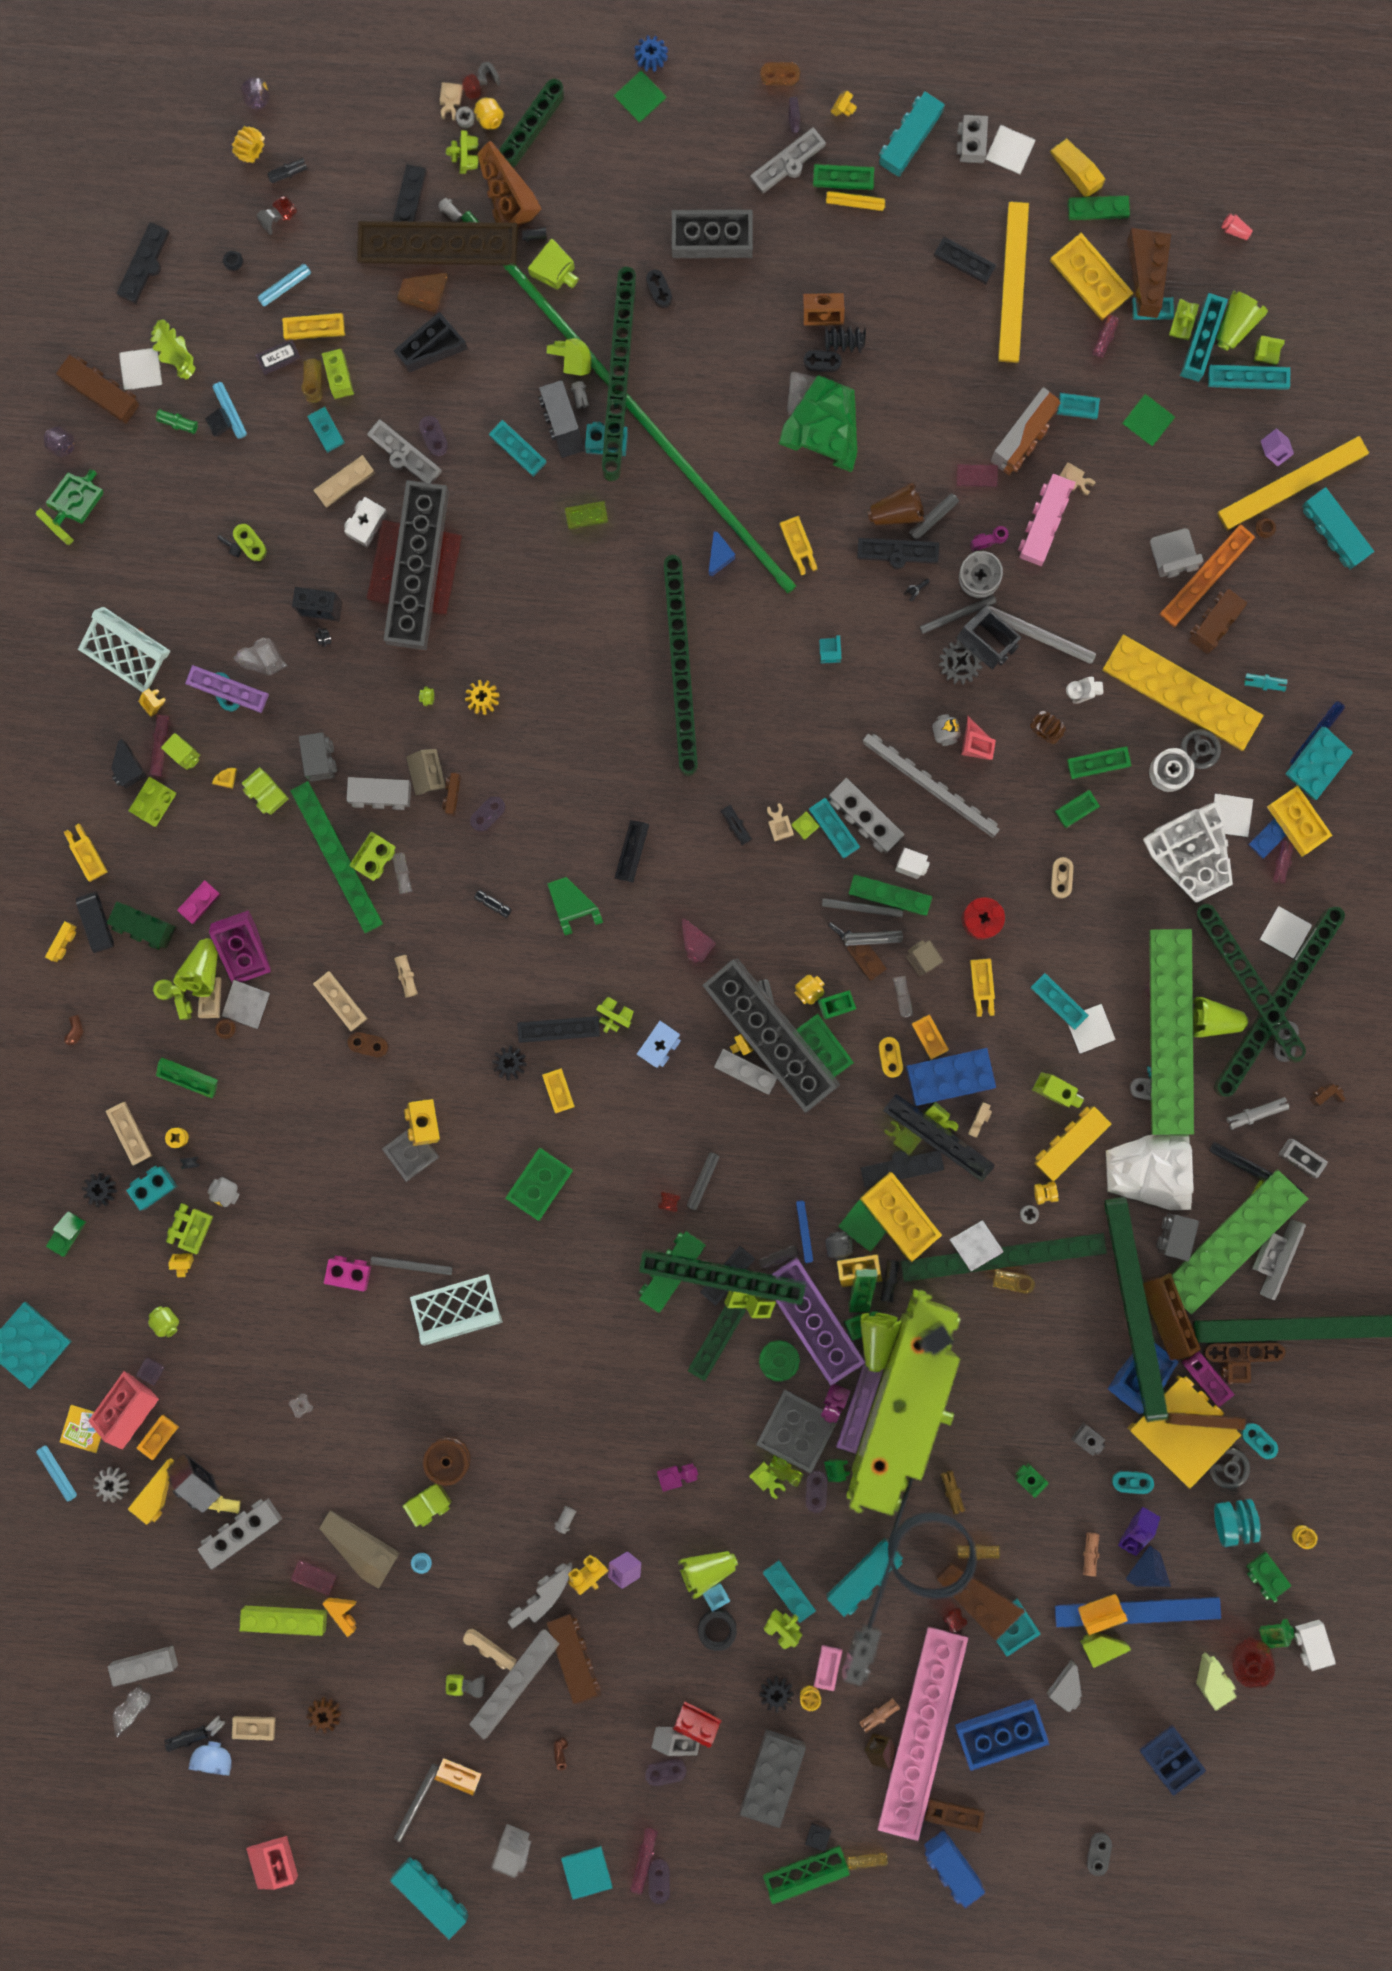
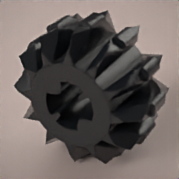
M509 1046L508 1053L502 1047L503 1055L495 1053V1056L500 1059L499 1061H492L493 1064H499L493 1070L494 1072L502 1070L499 1074L500 1078L507 1073L506 1080L510 1081L512 1073L514 1078L518 1079L517 1071L521 1074L525 1073L520 1068V1065L527 1066V1063L520 1062V1060L526 1058V1056L523 1054L518 1057L521 1051L519 1048L513 1054V1046ZM513 1058L514 1067H508L507 1069L505 1067L507 1065L505 1060Z
M102 1172L98 1174V1177L95 1174H91V1180L85 1179L84 1181L88 1187H82L83 1191H87L83 1198L90 1197L89 1205L95 1202L96 1207H101L102 1204L108 1206V1200H115L111 1193L118 1192L117 1189H112V1186L116 1185V1181L109 1183L111 1176L107 1175L104 1178V1173ZM100 1187L103 1189V1193L96 1191V1188Z
M778 1676L774 1677V1682L767 1678L768 1685L762 1683L761 1688L764 1691L759 1692V1696L763 1697L761 1704L765 1705L768 1703L767 1710L769 1711L774 1706L776 1713L779 1712L780 1706L784 1711L787 1710L785 1703L791 1705L792 1700L789 1697L794 1696V1692L789 1691L792 1688V1684H786V1678H782L779 1682ZM775 1690H779L778 1698H774Z

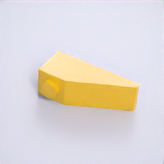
M1065 139L1050 150L1051 154L1084 197H1089L1102 188L1105 177L1095 164L1068 139Z
M172 1458L164 1463L128 1508L130 1512L146 1525L151 1521L155 1523L162 1515L160 1510L165 1504L169 1486L167 1469L174 1463Z

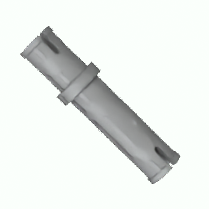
M1283 1097L1274 1102L1251 1110L1245 1109L1240 1114L1227 1117V1123H1231L1229 1125L1231 1130L1245 1124L1251 1125L1256 1120L1289 1110V1104H1285L1287 1100Z

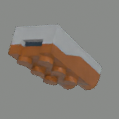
M1043 387L994 451L990 462L1009 476L1013 471L1017 473L1026 459L1024 456L1029 457L1038 443L1037 439L1041 441L1050 427L1048 422L1061 404L1059 399Z

